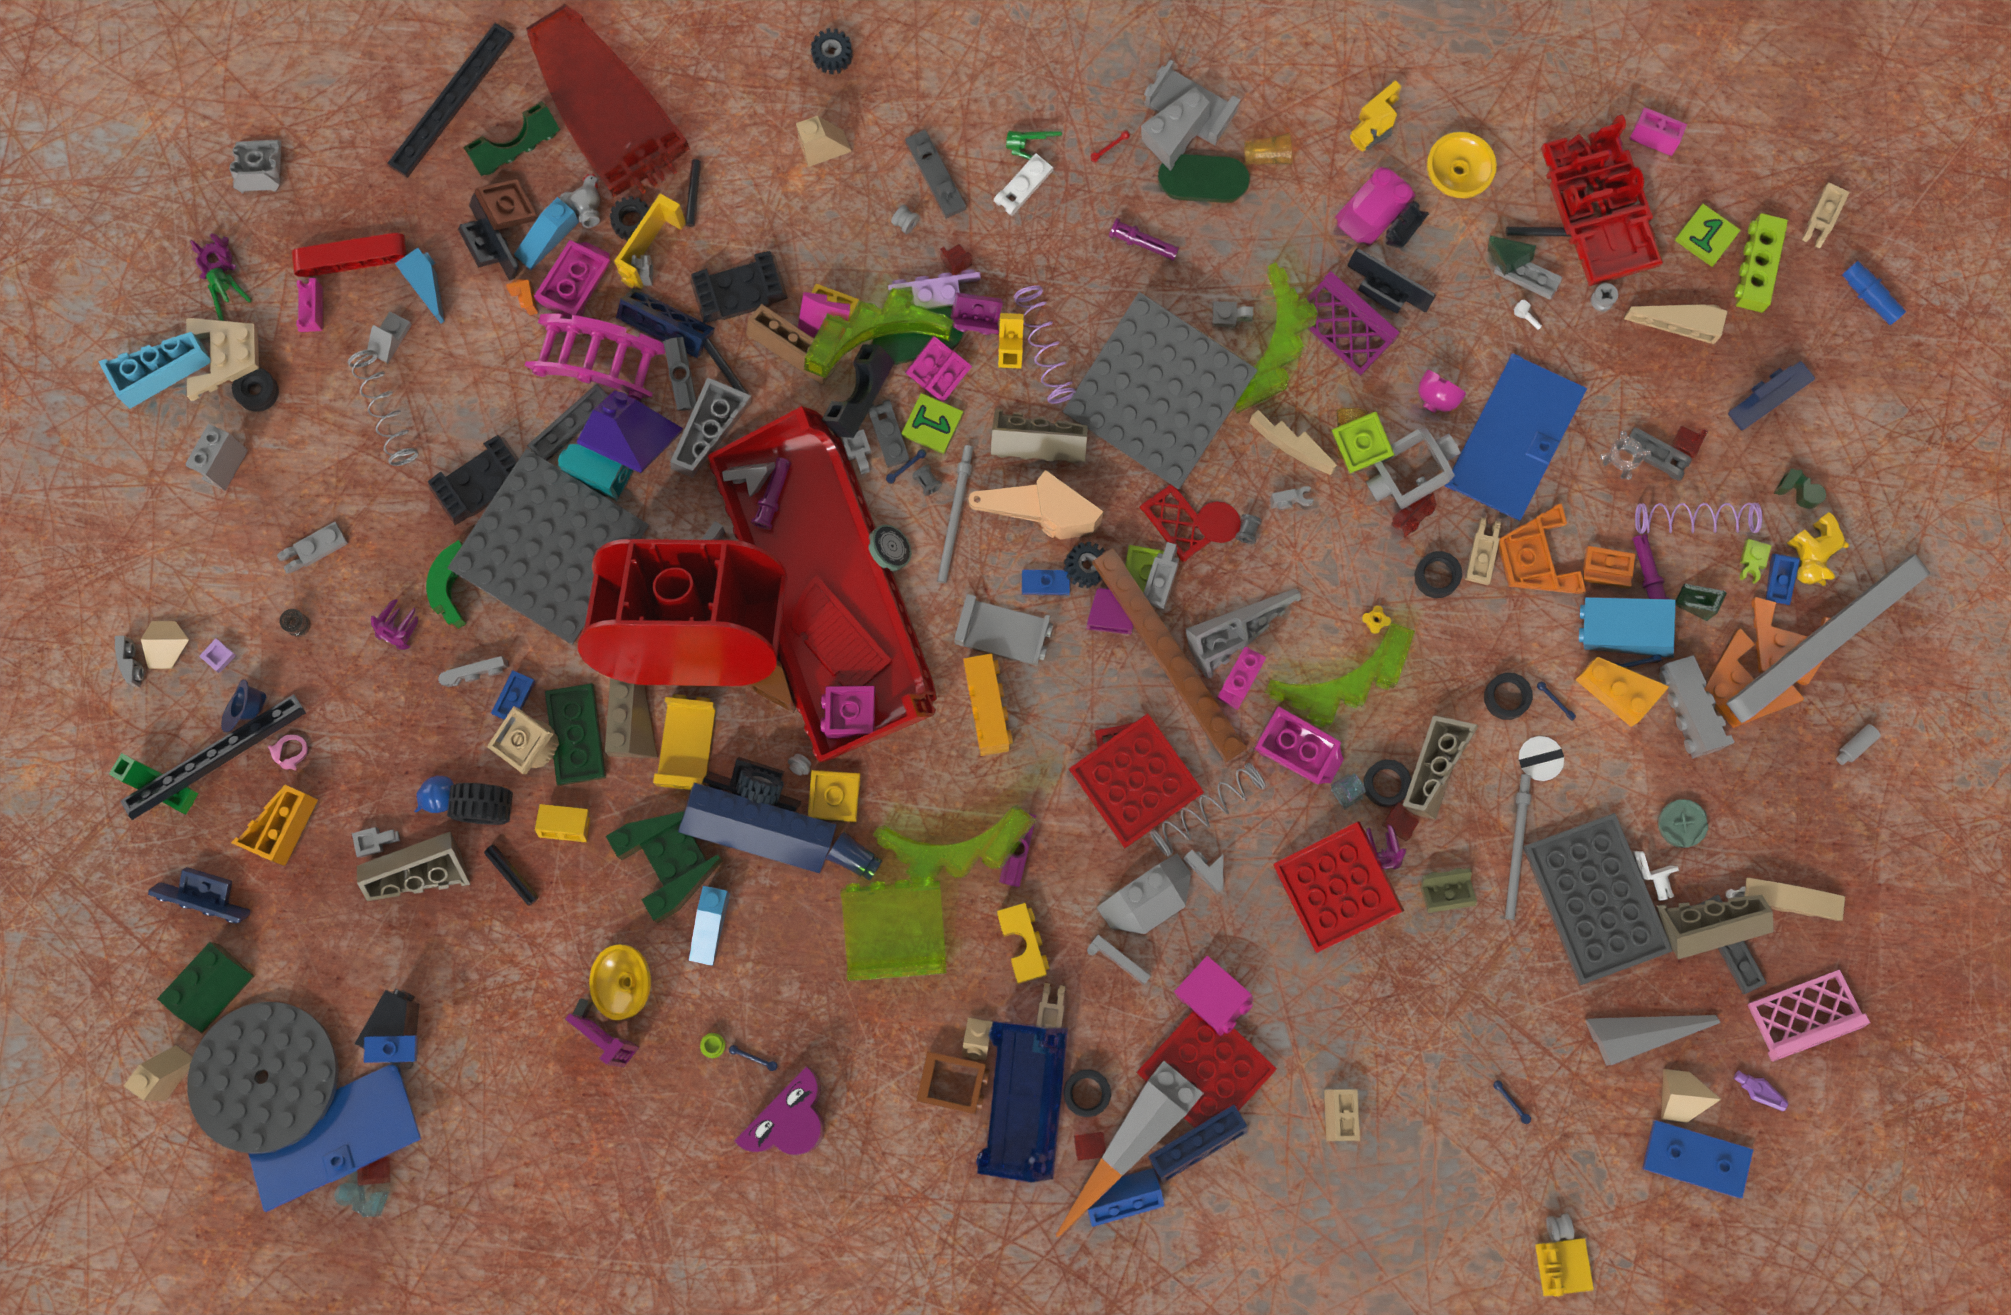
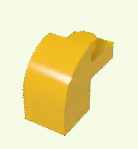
M1000 313L998 368H1022L1024 314Z

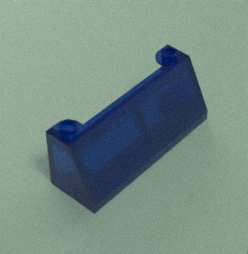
M992 1021L989 1038L992 1044L997 1046L988 1144L977 1155V1174L1029 1183L1053 1179L1068 1028L1009 1021Z

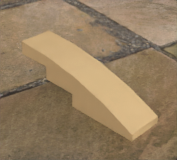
M1259 410L1251 416L1249 423L1286 454L1329 475L1335 471L1337 464L1305 431L1297 437L1282 420L1274 426Z
M1746 878L1745 897L1763 895L1773 910L1843 921L1845 896L1778 882Z

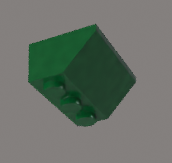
M209 942L157 1000L176 1017L203 1033L255 976L220 944Z

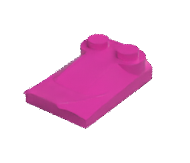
M1380 167L1375 170L1372 177L1335 216L1337 226L1357 243L1363 242L1370 247L1402 213L1406 205L1415 199L1416 195L1410 185L1392 170Z
M569 240L534 295L535 300L548 310L556 314H562L566 319H572L573 315L582 317L586 303L611 263L609 260L610 253L588 242L575 243Z
M1279 706L1276 707L1254 747V750L1258 751L1261 756L1276 761L1317 785L1322 783L1331 784L1344 760L1340 749L1342 742Z

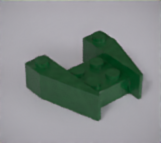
M684 811L627 823L605 836L620 860L626 859L641 849L644 851L663 885L660 889L641 899L651 918L656 923L678 912L723 862L719 855L707 860L694 837L678 832Z

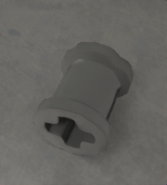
M924 465L912 474L913 479L917 480L923 488L925 496L933 494L942 486V483L937 481L932 474L930 465Z
M1243 514L1241 516L1242 525L1235 538L1243 543L1255 544L1257 528L1261 525L1262 520L1253 515Z

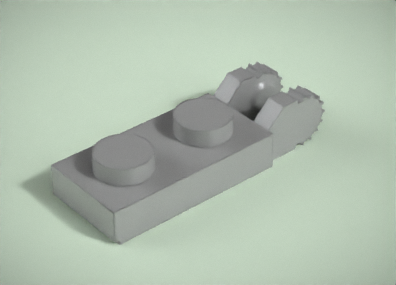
M333 522L293 544V547H288L279 552L277 557L279 561H284L298 554L300 559L293 560L284 566L286 573H293L347 545L348 542L338 524Z
M499 656L457 667L446 672L443 671L439 675L438 681L441 685L452 687L458 686L463 679H465V682L480 679L479 675L488 673L489 676L503 673V669L509 668L506 658Z

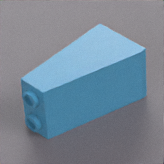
M1585 597V605H1580V619H1584V628H1579V642H1583L1584 650L1647 656L1661 655V657L1674 658L1675 600Z

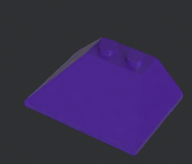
M614 390L593 409L577 440V444L642 473L683 432V428L636 399L629 397L627 394Z

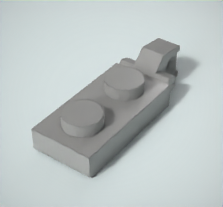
M1167 542L1164 554L1158 553L1157 557H1155L1143 593L1152 607L1165 610L1179 566V559L1175 558L1178 548L1176 544Z

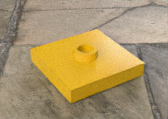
M812 770L808 816L819 820L857 823L861 774Z

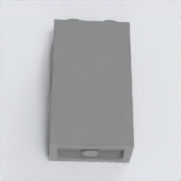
M1169 60L1166 66L1162 65L1158 70L1155 83L1148 85L1144 93L1146 96L1145 106L1159 113L1196 87L1210 102V118L1197 136L1216 145L1237 113L1240 99L1232 96L1229 102L1175 72L1173 70L1174 61Z
M967 594L954 642L959 646L1038 666L1039 659L1044 660L1047 646H1043L1045 637L1050 638L1054 624L1050 623L1049 615H1046L1045 619L979 602L976 601V596Z

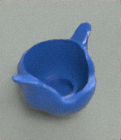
M438 775L426 779L416 793L418 807L414 812H418L421 809L430 813L447 811L450 787L454 785L453 781L449 777Z

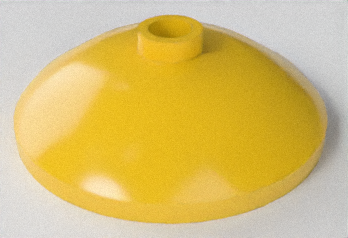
M1454 132L1443 136L1432 146L1427 158V172L1434 186L1444 194L1455 198H1470L1481 194L1490 186L1497 168L1495 154L1488 143L1482 138L1467 132ZM1455 170H1460L1462 174H1457Z
M613 945L603 950L597 956L592 965L589 978L590 994L597 1009L604 1016L614 1020L629 1019L642 1010L650 994L651 975L645 958L637 949L629 945Z

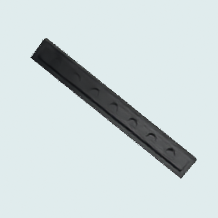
M497 23L492 25L388 161L389 167L406 178L410 176L515 38L513 33Z
M293 694L125 797L120 802L130 819L134 820L301 717L306 712Z

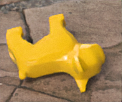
M1830 512L1812 525L1820 531L1821 537L1813 538L1804 529L1787 542L1790 547L1796 549L1798 557L1802 562L1796 576L1802 583L1808 585L1820 583L1822 586H1825V579L1833 580L1835 575L1827 568V560L1841 548L1849 547L1839 528L1837 519Z

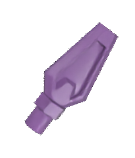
M1741 1071L1735 1073L1733 1079L1741 1083V1087L1748 1090L1751 1099L1781 1111L1787 1108L1789 1102L1764 1078H1754L1749 1074L1745 1075Z

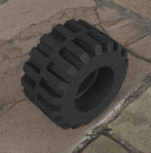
M454 784L450 787L447 816L456 821L474 824L502 825L510 821L513 792L505 787L490 784Z

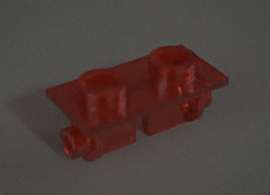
M1432 492L1430 495L1428 494L1409 505L1408 507L1412 509L1411 511L1404 508L1393 517L1392 526L1395 529L1401 528L1404 538L1416 531L1420 522L1434 512L1437 506L1434 493Z

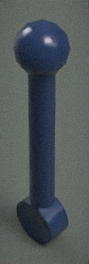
M923 449L919 450L917 455L894 474H888L886 481L889 484H893L897 476L920 458H925L926 451Z
M1655 655L1652 658L1625 664H1615L1629 668L1651 662L1658 663L1662 661L1661 655Z
M1541 681L1537 684L1538 690L1544 691L1571 721L1576 718V715L1568 710L1546 688L1545 682Z
M736 1045L729 1047V1052L732 1055H741L766 1066L770 1071L777 1069V1063L774 1061L768 1062L739 1050Z
M1495 1081L1493 1083L1494 1089L1499 1090L1520 1115V1121L1523 1124H1529L1531 1122L1530 1115L1524 1114L1503 1088L1501 1081Z

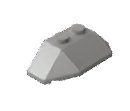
M1175 854L1116 892L1100 904L1097 909L1110 928L1146 934L1186 907L1191 873L1180 856Z

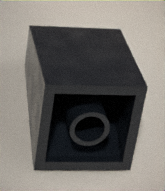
M397 988L394 991L385 990L354 1044L364 1049L365 1037L416 1036L420 1004L413 1001L415 996ZM414 1062L389 1063L398 1068L411 1069Z

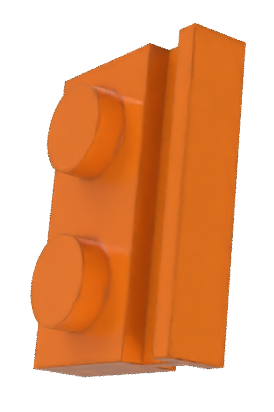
M1588 546L1585 551L1583 581L1630 589L1632 587L1631 580L1633 577L1635 554Z

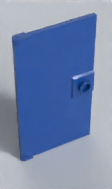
M1511 354L1452 470L1455 476L1444 486L1521 521L1587 388L1531 363L1516 354Z
M390 1064L336 1089L333 1101L324 1118L319 1120L310 1130V1133L297 1143L278 1149L276 1152L265 1154L248 1153L264 1212H268L329 1182H334L365 1165L421 1140L400 1068Z

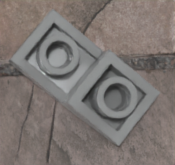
M115 636V653L123 678L126 683L134 687H141L144 669L141 663L132 659L136 653L133 640L126 636Z

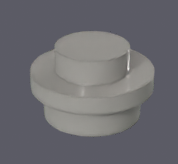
M795 754L794 757L789 758V768L793 773L801 776L802 774L807 775L810 772L811 762L801 754Z

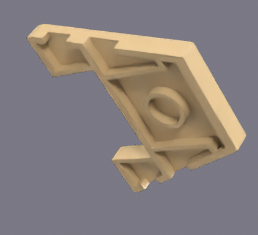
M195 318L186 319V333L192 332L198 339L210 337L211 373L187 378V397L191 401L200 398L199 395L208 390L212 392L218 389V385L228 380L232 382L259 368L258 328L255 324Z

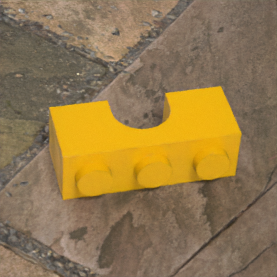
M1026 903L997 911L1003 936L1019 935L1024 938L1027 945L1025 952L1021 956L1011 959L1017 984L1046 976L1045 970L1050 968L1046 955L1041 956L1038 946L1042 945L1039 931L1034 932L1031 924L1035 922L1032 907L1027 908Z

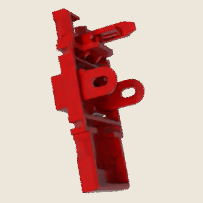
M1623 114L1617 115L1610 126L1590 133L1588 139L1591 146L1569 152L1566 145L1568 141L1566 137L1543 143L1541 146L1546 165L1550 168L1546 175L1547 180H1552L1549 184L1566 234L1571 235L1569 243L1570 245H1575L1579 260H1582L1581 265L1589 287L1657 268L1663 264L1655 241L1654 231L1649 224L1653 216L1643 190V173L1639 167H1635L1629 149L1623 151L1622 148L1623 144L1620 135L1626 128V120ZM1598 176L1600 181L1605 180V182L1598 187L1593 177ZM1585 179H1588L1590 185L1593 186L1594 193L1590 195L1587 194L1585 189L1587 187ZM1591 203H1598L1601 209V218H1597V216L1591 217L1594 214Z

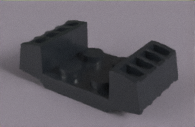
M771 251L754 254L756 262L709 275L708 270L703 269L691 274L690 282L703 324L716 320L730 319L756 311L761 304L769 307L774 303L788 299L776 258Z
M497 435L483 443L487 450L451 474L445 476L442 472H439L428 481L429 489L454 525L471 516H475L487 508L518 462L519 458L505 438Z

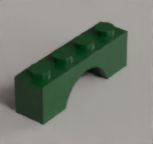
M543 101L522 112V128L512 140L497 143L481 136L463 147L481 177L493 174L500 165L515 161L517 155L524 151L530 152L537 147L539 142L550 140L556 136V132L560 131V128Z

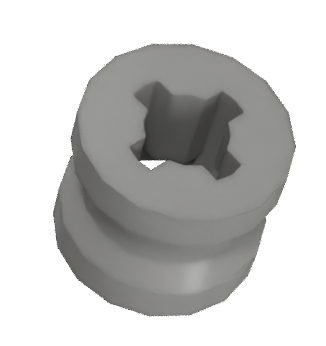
M904 204L895 212L891 223L894 226H900L902 232L909 234L917 225L920 216L917 213H911Z
M1610 283L1599 285L1591 296L1592 306L1598 311L1609 310L1618 298L1616 287Z
M1568 1213L1561 1214L1559 1218L1553 1216L1546 1218L1547 1230L1552 1242H1559L1561 1238L1574 1239V1228Z

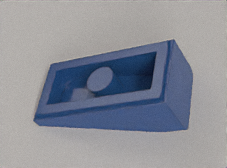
M1772 554L1765 600L1790 605L1800 558Z

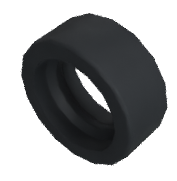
M1433 551L1425 555L1417 565L1414 573L1415 583L1418 589L1428 597L1434 599L1447 597L1460 585L1462 567L1459 561L1450 553ZM1439 561L1445 563L1451 569L1452 580L1448 586L1435 588L1427 583L1424 572L1430 563Z
M1505 672L1497 675L1487 685L1484 692V702L1487 710L1493 716L1502 720H1512L1520 717L1529 709L1533 700V691L1529 682L1523 676L1516 673ZM1512 683L1520 689L1522 701L1516 709L1505 710L1496 703L1494 692L1500 684Z
M1385 759L1376 762L1367 770L1363 780V788L1371 802L1378 806L1391 807L1398 805L1406 798L1412 779L1409 771L1403 764L1395 760ZM1384 769L1396 772L1401 779L1399 793L1392 797L1379 795L1373 786V779L1376 773Z
M1090 1069L1080 1070L1072 1074L1065 1083L1063 1091L1064 1101L1069 1110L1081 1117H1094L1102 1113L1109 1105L1111 1098L1110 1085L1107 1079L1099 1072ZM1089 1078L1099 1084L1102 1090V1097L1096 1106L1086 1109L1075 1103L1072 1091L1078 1081Z

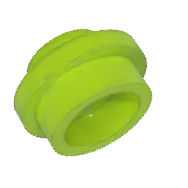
M716 1033L707 1034L700 1043L702 1053L708 1058L721 1056L726 1046L723 1037Z

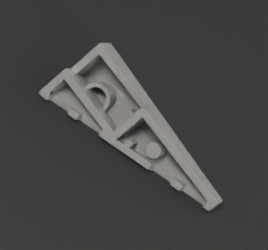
M1292 589L1186 628L1189 649L1204 676L1208 679L1213 676L1212 672L1221 664L1226 665L1230 661L1229 657L1238 649L1243 650L1244 647L1248 646L1269 627L1268 623L1277 615L1282 616L1285 613L1284 609L1294 600L1299 601L1301 599L1300 592Z
M1716 1015L1589 1018L1585 1022L1593 1041L1598 1044L1606 1066L1719 1024L1720 1020Z

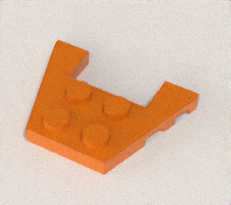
M1562 503L1557 504L1547 512L1542 513L1525 525L1500 538L1498 548L1509 587L1575 594L1586 592L1581 571L1556 575L1544 530L1562 527L1567 524Z
M1754 597L1751 603L1752 608H1754L1755 618L1753 622L1757 635L1758 671L1763 673L1805 640L1807 636L1772 627L1771 623L1776 602ZM1822 618L1820 627L1831 618ZM1823 661L1795 683L1805 686L1809 684Z
M1741 628L1733 634V638L1725 648L1721 659L1706 681V687H1704L1706 692H1710L1716 702L1715 709L1733 728L1804 700V697L1792 685L1749 720L1743 723L1738 720L1726 702L1755 680L1737 661L1738 658L1755 645Z

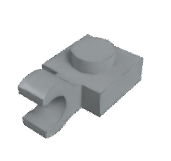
M632 255L631 266L637 269L643 285L652 286L654 264L650 255H641L640 259Z
M1213 301L1212 327H1236V321H1252L1253 307L1247 306L1237 309V302Z
M864 429L859 430L854 438L841 437L848 459L856 458L861 475L870 472L865 455L871 454V449Z
M1305 486L1299 490L1291 489L1272 493L1269 499L1271 509L1285 510L1291 508L1295 502L1303 506H1310L1313 504L1314 499H1305L1303 494L1310 492L1311 488Z
M377 827L352 833L358 858L383 852V844L400 841L398 831L389 830L380 833Z

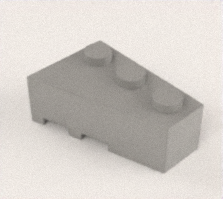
M1194 87L1141 125L1142 141L1170 171L1178 157L1186 151V147L1192 138L1197 136L1210 118V102Z

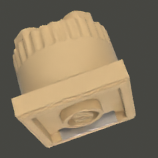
M513 706L487 747L518 771L527 774L530 768L544 767L546 763H549L550 759L555 755L559 742L558 736L554 733L551 726L543 721L533 719L518 707Z

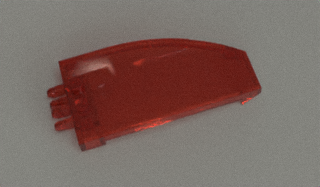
M564 4L526 27L531 48L546 85L569 133L612 197L621 194L635 185L641 194H644L646 190L641 181L647 178L649 183L655 187L658 183L652 174L655 173L659 180L663 182L666 179L660 169L665 166L673 175L677 173L672 162L690 150L686 138L634 73L585 23L582 15Z

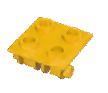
M1585 1238L1535 1244L1543 1296H1563L1568 1293L1594 1290Z

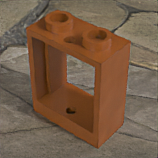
M927 1051L916 1101L976 1114V1110H982L984 1095H980L981 1086H987L990 1071L985 1070L986 1064ZM936 1060L978 1069L971 1106L928 1097Z

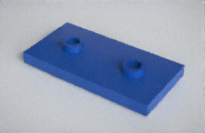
M1653 1120L1642 1169L1743 1199L1754 1149Z

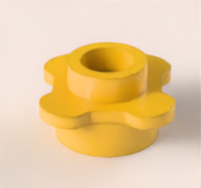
M1375 606L1373 611L1362 616V621L1366 623L1373 634L1379 633L1380 629L1384 626H1389L1391 623L1390 617L1383 613L1381 606Z

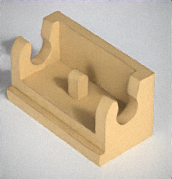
M1357 1089L1324 1090L1326 1141H1360Z

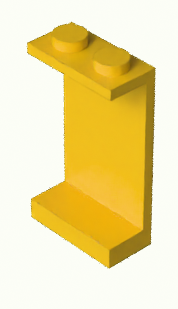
M661 193L614 260L618 269L617 272L621 275V281L631 288L636 286L642 289L644 286L637 269L631 266L632 255L640 259L665 222L682 230L686 222L680 204Z
M673 694L672 698L665 697L667 712L658 774L654 773L653 780L657 787L691 790L693 783L706 786L703 779L708 771L716 705L714 702H710V698L696 697V700H689L687 696Z

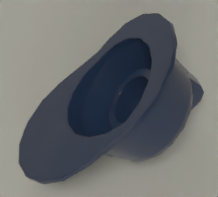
M242 679L239 682L236 692L224 710L221 721L223 732L231 731L239 720L256 718L264 706L267 698L266 694L248 686L246 679Z

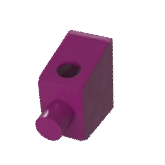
M1108 586L1107 589L1097 588L1086 630L1131 635L1133 624Z

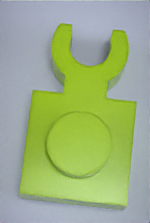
M1749 538L1745 541L1740 563L1746 564V568L1741 571L1740 580H1744L1747 573L1753 575L1752 583L1755 584L1760 580L1761 573L1759 569L1763 570L1766 568L1772 545Z

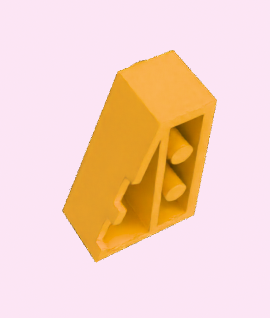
M1596 657L1575 679L1630 727L1640 722L1669 688L1667 685L1600 657Z
M284 785L264 807L265 810L256 820H252L247 825L246 831L239 838L236 837L231 843L270 861L286 866L318 799Z

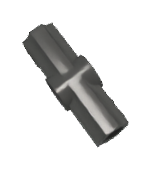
M676 337L665 340L663 343L677 411L693 409L697 401L684 338ZM678 369L686 370V377L682 380L675 379V372Z

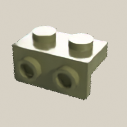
M1456 868L1448 872H1431L1423 875L1421 892L1427 912L1432 913L1476 906L1477 898L1471 883V869Z

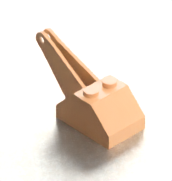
M1046 470L1039 477L1036 485L975 491L969 496V505L973 510L1040 522L1045 534L1051 538L1055 536L1060 540L1093 535L1102 523L1103 511ZM979 499L980 502L976 503L974 500Z

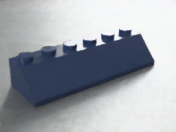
M693 783L678 832L820 873L830 849L836 824L772 805H766L762 802L756 803L755 800L751 801L748 798Z

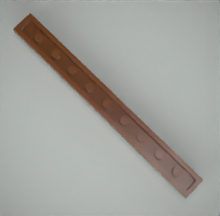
M1112 548L1093 560L1092 564L1224 762L1230 761L1246 750V746L1115 550Z

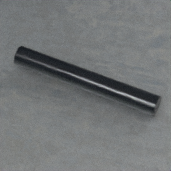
M693 159L691 162L685 222L687 227H694L701 165V161Z
M1506 227V236L1571 237V235L1566 234L1564 227Z
M708 338L704 343V348L734 389L748 394Z

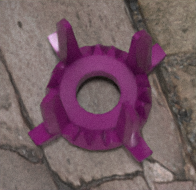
M212 233L210 237L215 243L210 242V244H206L203 248L193 240H190L193 246L191 250L198 254L195 261L202 272L199 278L207 279L206 274L215 268H222L224 272L228 269L235 270L236 265L232 264V254L227 248L229 238L223 236L221 239ZM215 253L219 261L213 264L209 263V255Z
M393 599L377 618L371 616V626L375 631V637L379 640L382 638L396 645V648L399 650L409 649L411 646L406 643L417 626L418 617L415 616L410 624L409 622L416 609L413 608L398 628L394 627L393 621L400 608L396 609L388 620L385 621L398 602V599Z
M1391 825L1387 826L1388 832L1385 833L1387 848L1386 851L1381 849V852L1378 853L1371 829L1367 828L1366 834L1383 868H1393L1394 870L1400 868L1406 849H1400L1394 828Z

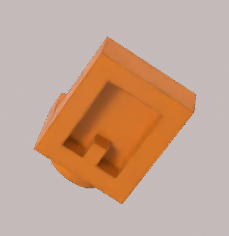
M516 279L512 283L506 284L510 295L518 296L521 308H525L529 315L538 314L534 287L529 279Z

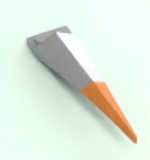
M1165 1061L1161 1063L1145 1084L1058 1229L1056 1237L1064 1233L1189 1112L1203 1094Z

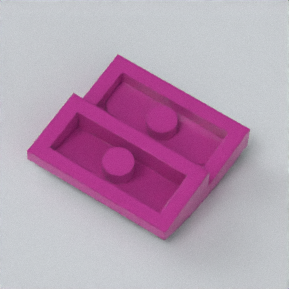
M803 292L797 328L818 340L843 345L850 313V304L827 301V295Z
M933 336L904 373L939 401L944 402L972 366Z

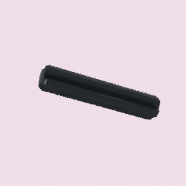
M495 845L489 846L484 851L487 858L527 905L530 906L538 900V895Z

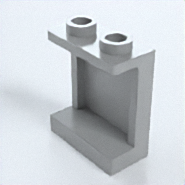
M208 424L188 458L186 466L203 475L201 479L226 491L248 450L230 433Z

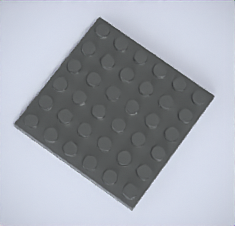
M1138 292L1076 389V393L1073 394L1062 412L1081 425L1088 426L1090 431L1177 489H1180L1258 369L1143 293Z
M526 448L453 558L448 569L573 645L585 626L594 577L592 571L594 554L601 546L611 541L641 539L649 524Z

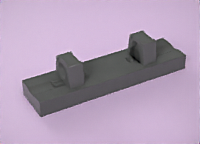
M922 130L915 135L905 138V143L944 217L947 219L966 210V204L927 131ZM930 153L932 154L931 156H929V157H927V158H925V159L922 160V158H923L924 156H926V155H928V154H930Z

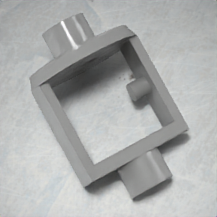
M1426 427L1417 429L1391 445L1395 455L1374 464L1380 474L1366 481V484L1377 502L1392 494L1402 510L1449 483L1455 475L1448 461L1461 454L1449 433L1435 441ZM1424 440L1442 473L1429 481H1426L1424 476L1416 480L1418 487L1402 496L1383 463Z

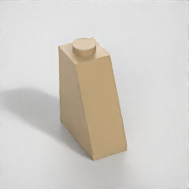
M815 116L796 123L800 146L808 167L851 152L844 131L825 119Z
M175 1045L141 1063L124 1084V1087L143 1101H166L189 1071L193 1057Z

